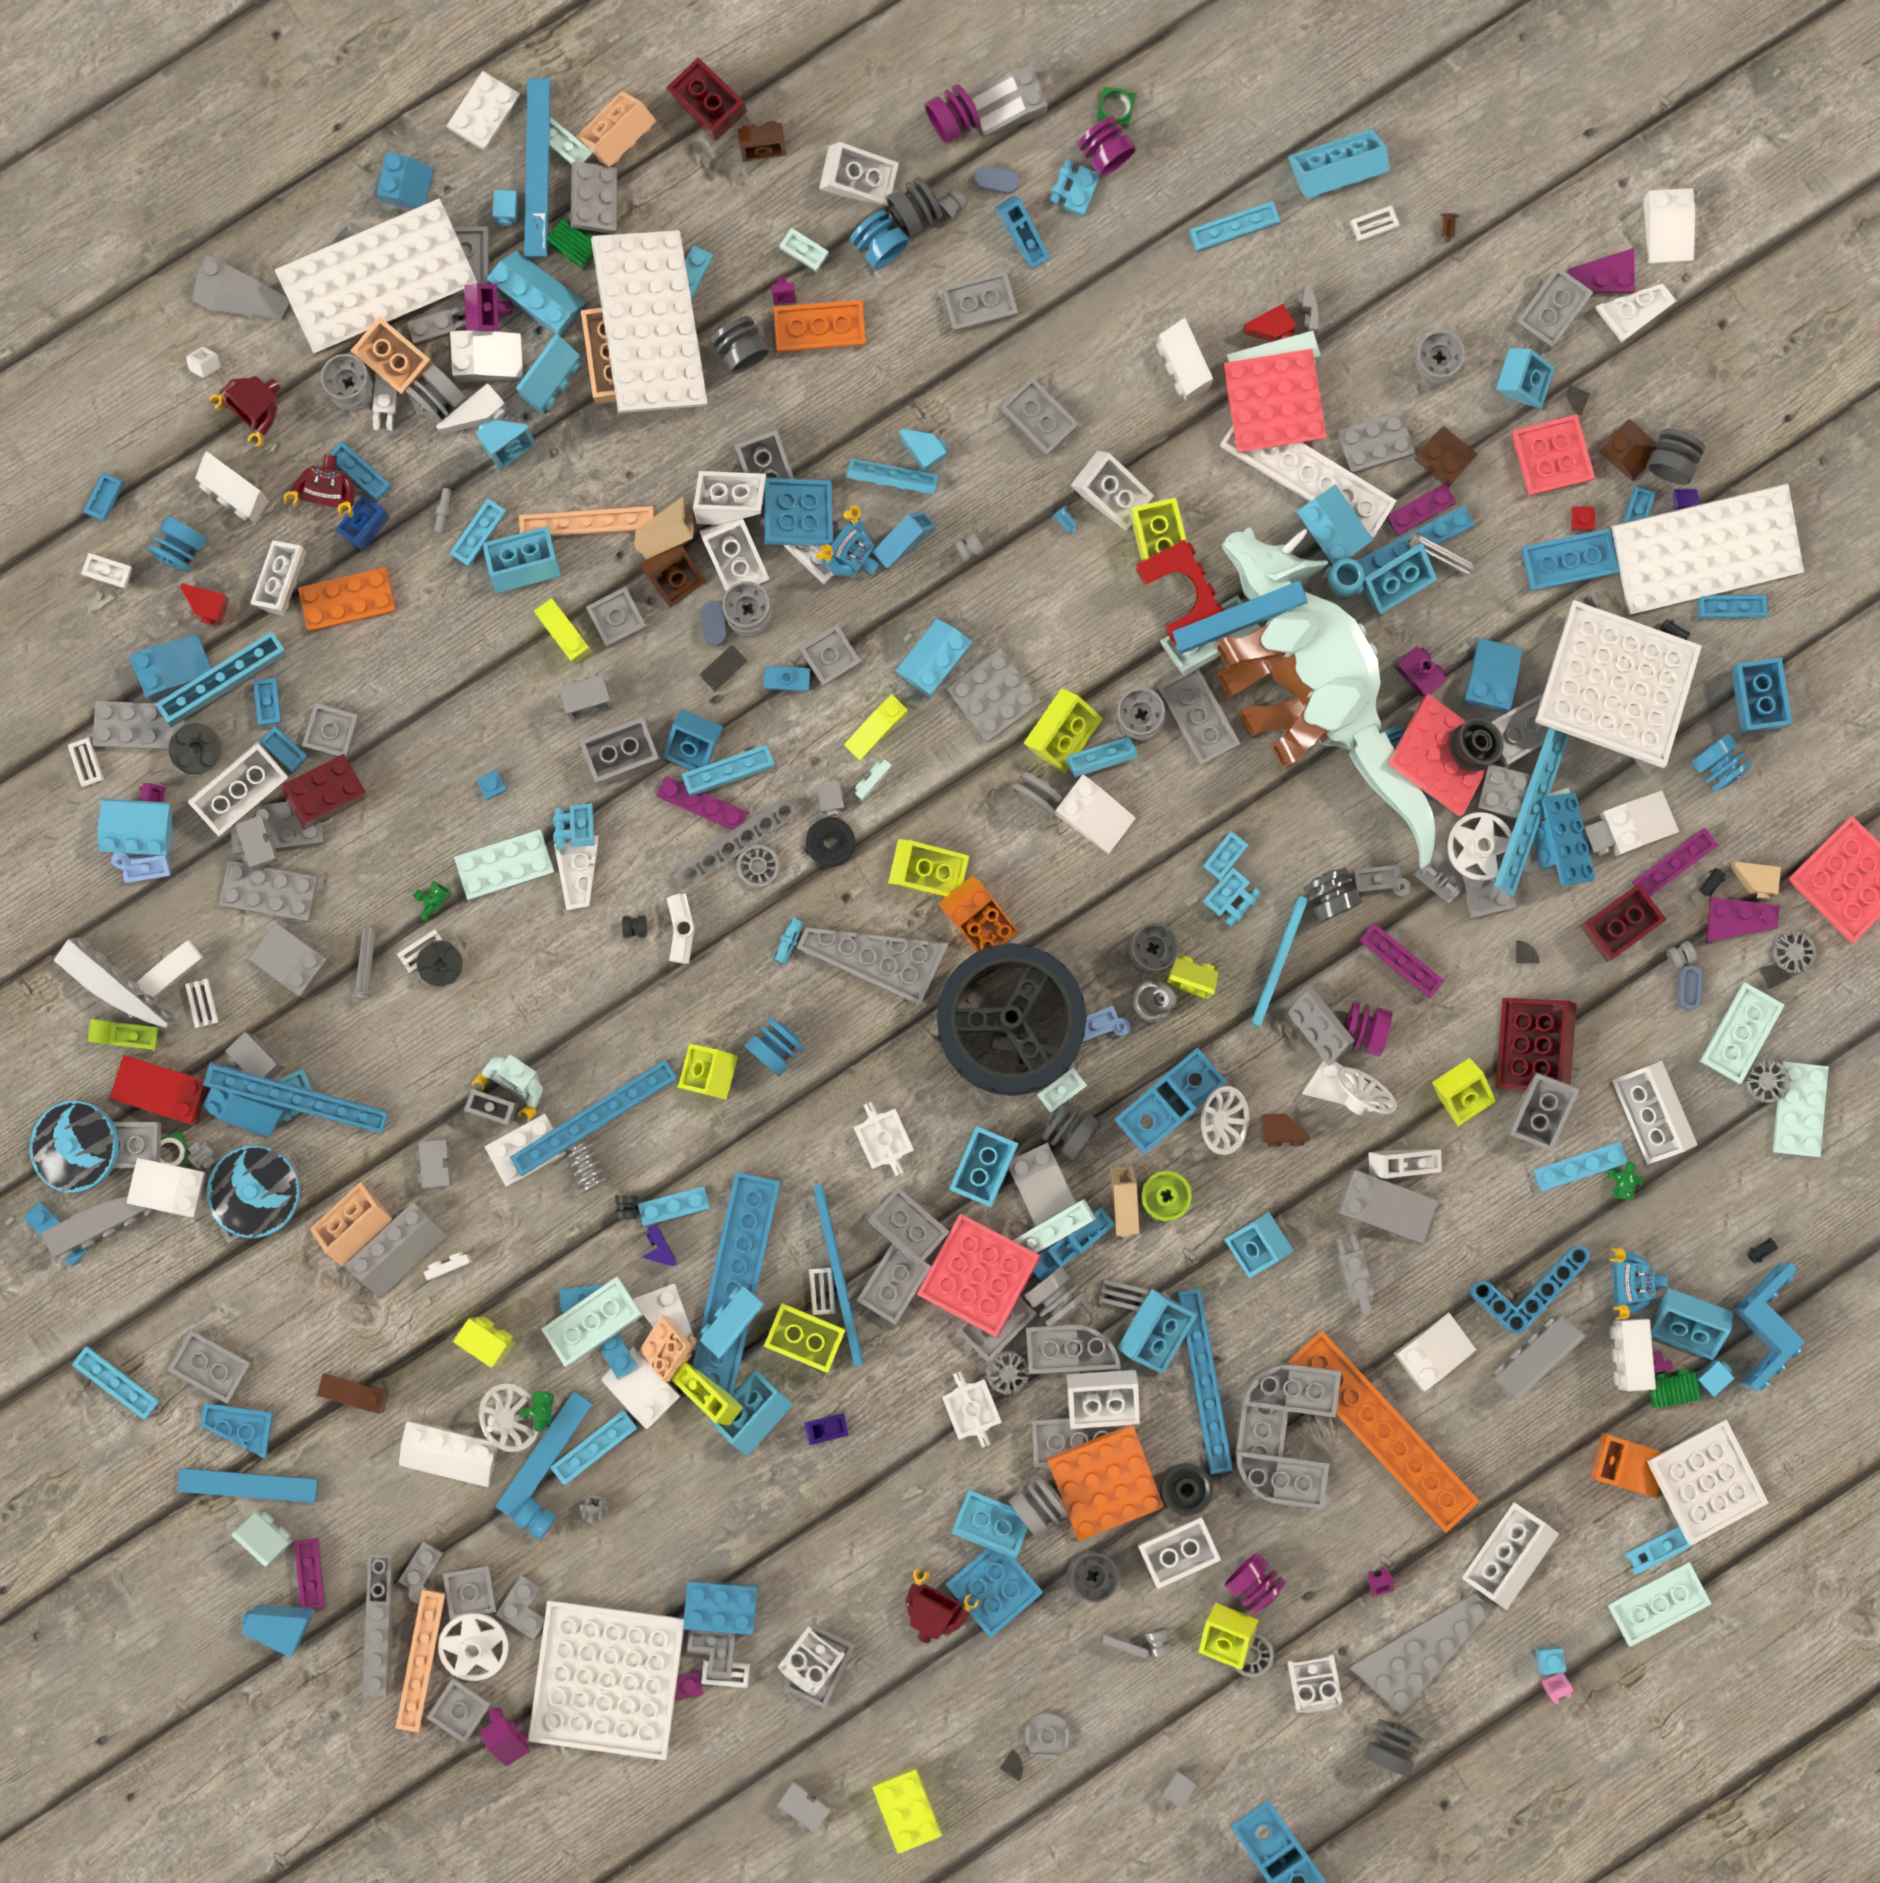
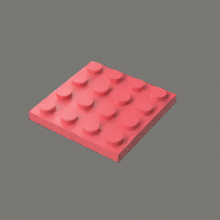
M1313 349L1223 363L1237 453L1327 438Z
M1426 694L1414 713L1388 765L1460 817L1465 813L1487 768L1481 771H1470L1463 769L1455 761L1450 751L1449 740L1453 730L1462 725L1465 720L1430 694Z
M1850 816L1787 879L1851 944L1855 943L1880 918V843L1853 816Z
M959 1214L917 1295L998 1338L1041 1256L976 1221Z

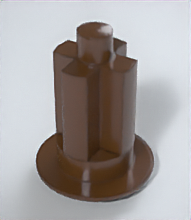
M1443 213L1440 214L1443 217L1442 237H1445L1446 242H1450L1451 237H1455L1456 217H1460V215Z

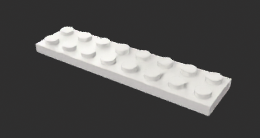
M1232 425L1220 444L1221 448L1308 501H1312L1336 484L1372 538H1374L1397 501L1304 443L1237 453Z

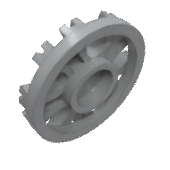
M753 845L740 854L737 860V871L742 881L747 885L764 887L771 884L777 877L779 860L775 852L769 847ZM755 849L756 857L751 858L748 852ZM760 849L764 850L762 857H759ZM769 852L774 858L766 861L765 856ZM745 856L751 861L748 863L742 860V858ZM776 863V866L767 867V864ZM741 865H748L749 869L741 872ZM767 870L775 871L771 878L766 875ZM751 871L752 875L746 879L744 876ZM764 874L767 881L763 882L760 875ZM758 876L759 883L751 882L752 878Z
M1798 931L1787 932L1781 935L1773 946L1774 961L1784 972L1790 974L1805 972L1816 960V945L1805 933ZM1793 935L1794 941L1792 944L1788 941L1787 936ZM1798 936L1801 937L1799 944L1797 943ZM1805 940H1806V941L1809 943V945H1810V946L1807 947V948H1804V947H1803V942H1804ZM1783 941L1788 946L1785 947L1782 944H1780V942ZM1777 949H1783L1785 955L1777 956ZM1804 950H1811L1812 954H1805ZM1786 957L1788 960L1781 964L1780 961ZM1803 957L1810 958L1808 964L1803 961ZM1790 961L1794 963V970L1787 968ZM1797 961H1800L1802 969H1799Z
M1764 1060L1756 1063L1748 1072L1746 1079L1750 1094L1755 1099L1765 1103L1781 1100L1788 1093L1791 1084L1787 1069L1779 1062L1773 1060ZM1766 1064H1769L1770 1072H1766ZM1775 1065L1781 1068L1778 1073L1773 1074L1772 1070ZM1759 1066L1763 1069L1762 1074H1758L1755 1071ZM1784 1073L1786 1075V1077L1784 1078H1777V1076L1782 1075ZM1751 1076H1759V1080L1751 1079ZM1779 1082H1786L1784 1090L1778 1087ZM1751 1083H1759V1087L1753 1090ZM1761 1088H1763L1764 1091L1762 1092L1760 1097L1757 1096V1093L1760 1091ZM1775 1088L1781 1093L1779 1096L1773 1091ZM1767 1091L1772 1092L1773 1099H1765Z
M1004 1351L995 1355L987 1366L986 1377L988 1383L995 1391L1005 1395L1017 1393L1029 1379L1026 1360L1020 1354L1013 1351ZM1009 1356L1008 1363H1003L1002 1357ZM998 1361L1001 1366L997 1367L994 1363ZM1022 1362L1024 1367L1017 1369V1365ZM991 1369L998 1370V1374L991 1376ZM1021 1379V1382L1016 1385L1015 1380ZM1005 1382V1389H1000L1001 1384ZM1010 1382H1012V1386H1013V1388H1011V1389H1010V1386H1009V1383H1010Z
M1255 1633L1244 1666L1250 1664V1673L1235 1668L1236 1671L1246 1677L1263 1675L1270 1669L1273 1663L1274 1652L1270 1642ZM1255 1637L1259 1638L1257 1647L1253 1645ZM1265 1642L1268 1649L1264 1651L1259 1650V1646ZM1261 1653H1270V1657H1261ZM1260 1660L1268 1662L1264 1669L1259 1665ZM1254 1664H1257L1259 1670L1257 1673L1254 1671Z

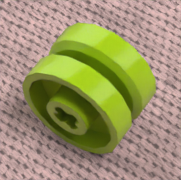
M1161 1171L1151 1175L1143 1183L1140 1191L1141 1206L1146 1214L1155 1220L1163 1222L1176 1220L1183 1216L1190 1207L1192 1200L1191 1187L1186 1179L1172 1171ZM1163 1192H1167L1169 1194V1199L1167 1201H1164L1163 1197L1161 1196Z

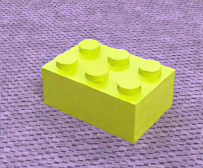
M1176 497L1132 507L1130 516L1141 560L1181 540H1186Z
M781 1303L764 1347L828 1373L846 1329Z
M485 1316L469 1318L453 1341L491 1368L501 1366L516 1342L511 1340L514 1337L504 1329H495L493 1327L495 1323Z
M916 1766L872 1784L874 1794L898 1854L942 1836V1831Z

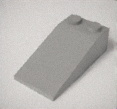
M1048 1143L1012 1159L1008 1170L1035 1226L1042 1224L1076 1204Z
M1351 1170L1336 1214L1424 1244L1438 1200L1357 1170Z

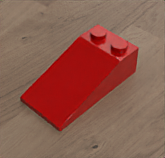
M123 1055L109 1098L188 1124L197 1125L209 1087L203 1085L204 1079Z

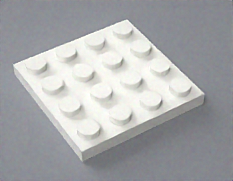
M1727 1419L1719 1421L1647 1460L1689 1545L1701 1541L1768 1504Z

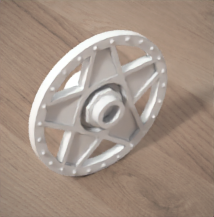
M1478 812L1466 815L1455 823L1447 839L1449 859L1455 869L1467 878L1479 881L1493 879L1497 877L1499 872L1496 855L1506 852L1512 833L1500 818L1492 814ZM1480 818L1475 830L1461 826L1470 819ZM1493 821L1503 829L1507 838L1494 836ZM1453 838L1463 846V850L1457 859L1453 851ZM1477 863L1485 875L1473 874L1466 871L1465 868Z
M465 1613L455 1617L444 1627L438 1643L439 1656L445 1668L454 1676L468 1681L483 1680L494 1675L503 1666L508 1654V1638L503 1627L492 1617L482 1613ZM476 1619L486 1621L495 1628L481 1631ZM462 1621L460 1635L446 1636L451 1627ZM502 1640L503 1653L500 1661H498L491 1649ZM444 1650L458 1655L455 1668L447 1660ZM476 1664L488 1670V1672L481 1674H467Z

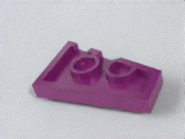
M1634 248L1569 268L1566 273L1594 293L1633 294L1635 292Z
M1711 897L1705 943L1778 928L1780 906Z

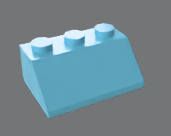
M554 335L516 387L521 399L542 414L546 410L550 411L556 403V396L559 392L563 393L566 390L570 377L573 374L576 375L582 367L580 354L559 335Z
M493 420L480 425L479 431L476 432L485 451L499 470H502L537 445L526 424Z
M1336 484L1296 511L1332 564L1343 558L1351 557L1373 541V538Z
M548 526L482 543L490 579L496 594L561 576Z
M1420 543L1365 577L1362 591L1368 605L1380 615L1437 580L1424 545Z
M936 619L895 672L931 699L971 649L972 641L954 627Z
M102 798L97 829L99 851L167 856L173 844L171 804Z
M976 1126L949 1190L992 1208L1018 1143Z
M745 1286L741 1289L737 1287L729 1296L732 1301L727 1307L722 1305L714 1315L717 1317L712 1325L708 1323L700 1332L703 1337L699 1341L719 1359L725 1355L766 1304Z
M1667 1288L1658 1304L1650 1327L1651 1338L1714 1360L1731 1332L1733 1312Z
M1151 1289L1117 1348L1132 1360L1164 1374L1198 1315L1168 1296Z
M755 1369L733 1395V1398L743 1408L731 1425L717 1424L712 1419L710 1422L734 1447L748 1457L794 1404Z

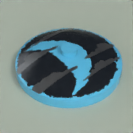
M66 1101L48 1109L37 1121L30 1140L31 1161L37 1174L47 1185L63 1192H84L101 1184L113 1170L119 1152V1139L113 1121L101 1108L83 1101Z
M245 1146L225 1155L214 1167L207 1186L208 1205L216 1221L227 1231L247 1238L265 1237L282 1229L294 1216L300 1200V1182L293 1165L279 1152L262 1146Z

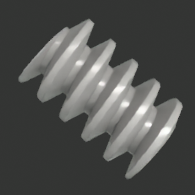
M584 1142L565 1150L572 1151L567 1156L568 1160H575L571 1164V1168H578L574 1173V1177H582L577 1182V1185H585L580 1191L581 1193L601 1186V1183L606 1180V1177L598 1176L603 1171V1168H595L600 1160H592V1157L597 1152L588 1150L593 1146V1142Z

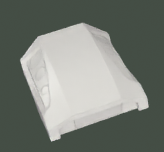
M808 1626L779 1664L778 1668L802 1690L816 1695L845 1654L843 1652L840 1653L823 1641Z
M1334 1655L1302 1662H1288L1296 1712H1317L1342 1705Z

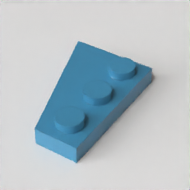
M204 1403L200 1426L266 1459L274 1412Z

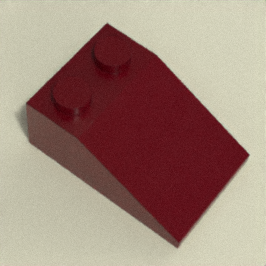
M699 57L666 87L698 126L715 142L747 113L744 100Z

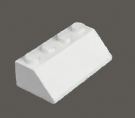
M257 741L188 799V803L210 828L220 836L284 782L288 776Z
M1662 1060L1612 1080L1647 1165L1685 1152L1698 1145Z
M410 1420L406 1423L401 1442L399 1466L489 1487L498 1448L486 1438Z
M1513 1503L1462 1579L1507 1610L1559 1533L1516 1503Z

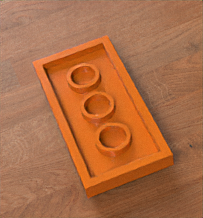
M862 300L773 307L777 353L866 346Z
M386 567L298 587L308 632L397 612Z

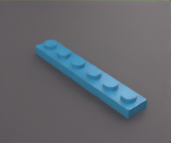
M1464 505L1413 532L1416 534L1419 532L1423 538L1439 545L1474 527L1475 523ZM1413 532L1358 559V563L1362 565L1365 572V577L1409 551L1410 546L1407 542Z

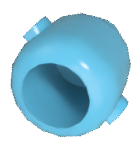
M1343 558L1336 561L1331 567L1329 566L1325 572L1327 574V585L1336 596L1350 597L1356 593L1360 594L1364 588L1362 585L1365 579V572L1357 560Z

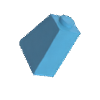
M923 511L908 514L872 551L876 555V561L883 567L890 568L895 566L930 535L937 526Z
M257 1604L252 1611L248 1610L244 1615L242 1623L245 1625L241 1633L291 1658L299 1648L315 1610L303 1607Z

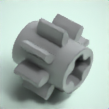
M206 1141L202 1144L195 1142L188 1148L191 1152L188 1159L196 1168L200 1169L204 1166V1168L208 1169L216 1162L212 1158L216 1152Z
M599 1495L586 1497L585 1503H580L582 1520L586 1519L590 1524L602 1523L604 1516H609L607 1500H602Z

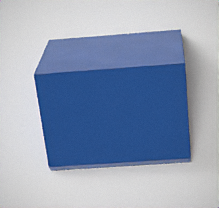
M362 496L352 508L353 517H349L347 514L335 529L337 533L362 552L390 518L381 506L365 496Z

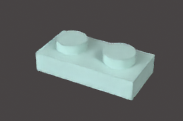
M793 228L789 230L779 245V249L815 272L819 270L829 255V251Z
M886 760L882 763L878 761L870 770L872 775L867 780L863 778L855 787L857 790L855 796L863 802L892 769V765Z
M1073 1067L1037 1094V1096L1048 1111L1052 1113L1087 1085Z

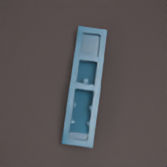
M1102 1207L1092 1212L1096 1218L1095 1220L1037 1253L1041 1258L1032 1274L1039 1282L1045 1280L1058 1267L1066 1265L1078 1253L1082 1254L1115 1225Z

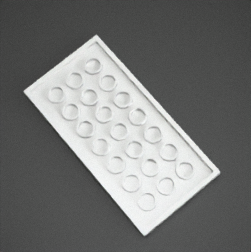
M440 198L275 269L313 353L367 331L379 316L388 322L464 289V285L478 283Z
M680 230L592 236V249L618 413L706 406L707 397Z
M1789 484L1773 486L1611 526L1628 614L1804 572Z

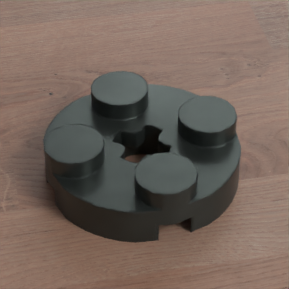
M443 940L432 941L422 948L417 956L416 964L420 977L430 985L446 986L452 984L462 971V956L458 949L450 942ZM441 957L446 966L437 969L436 965H433V961H437Z

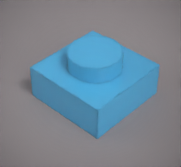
M497 770L476 779L487 801L507 791Z

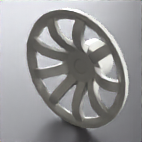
M1343 1067L1338 1070L1336 1077L1340 1086L1349 1095L1345 1104L1352 1112L1364 1115L1369 1108L1378 1113L1392 1114L1396 1110L1397 1103L1395 1098L1379 1081L1354 1068ZM1353 1074L1357 1075L1358 1082H1356V1079ZM1364 1078L1371 1082L1365 1090H1363ZM1343 1082L1348 1083L1350 1089H1347ZM1375 1086L1382 1090L1370 1095ZM1383 1104L1388 1105L1389 1109H1386Z
M1222 1086L1214 1090L1204 1104L1201 1115V1130L1205 1143L1213 1152L1222 1155L1231 1154L1245 1140L1249 1128V1109L1244 1096L1239 1090L1231 1086ZM1222 1092H1228V1098L1225 1103H1223V1098L1220 1094ZM1235 1095L1238 1098L1239 1103L1233 1106L1232 1108L1227 1109L1233 1102ZM1216 1097L1217 1106L1215 1108L1209 1107L1213 1098ZM1243 1109L1244 1119L1229 1117ZM1229 1124H1242L1241 1134L1230 1127ZM1209 1131L1214 1132V1140L1212 1142L1207 1135ZM1226 1132L1233 1136L1236 1140V1143H1234L1231 1147L1230 1140ZM1220 1136L1224 1142V1149L1216 1147L1219 1144Z
M499 1384L487 1391L480 1403L479 1421L481 1429L490 1443L502 1451L518 1452L524 1450L533 1443L538 1434L534 1430L536 1420L533 1417L528 1416L527 1418L533 1419L532 1430L527 1426L518 1424V1421L526 1419H523V1417L519 1418L516 1412L526 1402L530 1408L533 1403L531 1396L519 1386ZM499 1390H506V1399L503 1406L501 1398L496 1393ZM514 1391L520 1394L522 1398L510 1408ZM490 1396L495 1401V1410L485 1407ZM484 1413L489 1414L488 1427H486ZM515 1430L526 1433L529 1438L522 1444L520 1436ZM489 1432L501 1434L499 1442ZM507 1434L514 1439L515 1446L505 1445Z

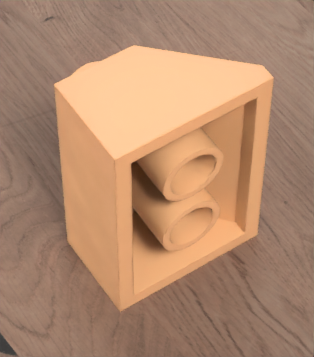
M622 91L575 138L589 148L596 159L610 167L620 160V156L626 150L632 148L636 141L652 128L656 120L641 101Z
M380 316L351 349V352L401 394L405 393L408 387L413 388L415 381L421 382L424 379L422 374L434 364Z
M360 1182L315 1223L310 1230L325 1253L340 1266H344L393 1219L383 1205Z

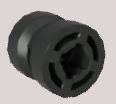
M639 915L637 918L623 916V938H631L632 936L646 938V915Z
M615 1195L617 1209L614 1211V1218L637 1219L635 1205L638 1203V1196Z

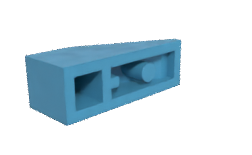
M1011 196L994 207L1005 229L1031 269L1050 258L1020 198Z

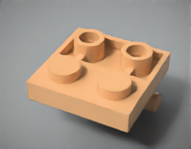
M661 1316L638 1352L662 1381L669 1382L683 1363L688 1362L692 1355L691 1351L698 1340L694 1336H690L687 1340L668 1316Z

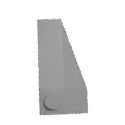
M208 255L196 277L192 302L213 312L222 311L237 315L246 314L261 318L283 320L290 306L287 296Z

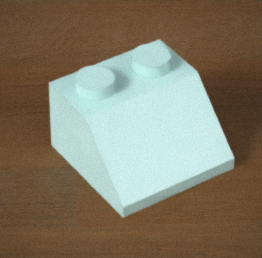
M257 1511L231 1536L266 1567L275 1563L293 1541L290 1539L291 1535L283 1527L278 1528L272 1523L274 1519L265 1511L263 1513Z

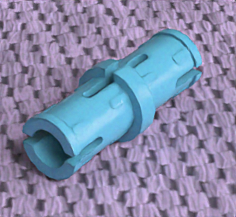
M791 917L784 936L781 935L780 937L781 943L773 958L774 960L787 964L794 946L796 947L798 944L797 938L805 924L804 922Z

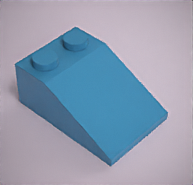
M198 634L152 646L129 656L144 695L150 701H155L174 693L212 669Z
M1478 638L1462 703L1506 714L1511 709L1522 649Z
M211 1088L203 1104V1107L220 1121L267 1137L272 1135L285 1111V1108L214 1088Z

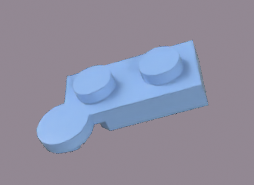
M115 852L111 858L114 867L123 869L125 883L165 877L171 874L167 856L142 855L130 857L128 853Z
M1114 1006L1090 1014L1086 1018L1083 1042L1111 1031L1118 1036H1125L1130 1031V1023L1125 1018L1117 1017Z

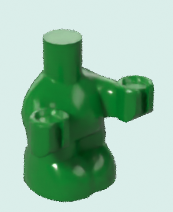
M432 881L428 894L423 893L419 889L416 890L413 897L417 901L422 900L425 905L420 917L427 921L432 914L437 913L443 907L444 902L450 898L452 892L435 881Z
M1627 1161L1625 1170L1620 1172L1609 1170L1608 1178L1616 1181V1186L1612 1193L1613 1197L1634 1201L1635 1187L1637 1185L1642 1186L1644 1177L1637 1176L1634 1172L1636 1163Z
M537 1391L531 1395L532 1407L520 1408L519 1418L527 1419L528 1416L533 1417L536 1420L534 1430L543 1432L544 1425L545 1427H550L554 1395L546 1391Z

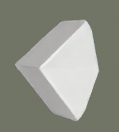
M201 347L186 356L189 370L202 378L220 368L218 354L205 347Z

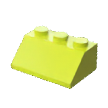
M1061 688L1024 741V744L1037 756L1065 774L1069 769L1066 763V756L1078 753L1083 749L1103 718L1078 695Z

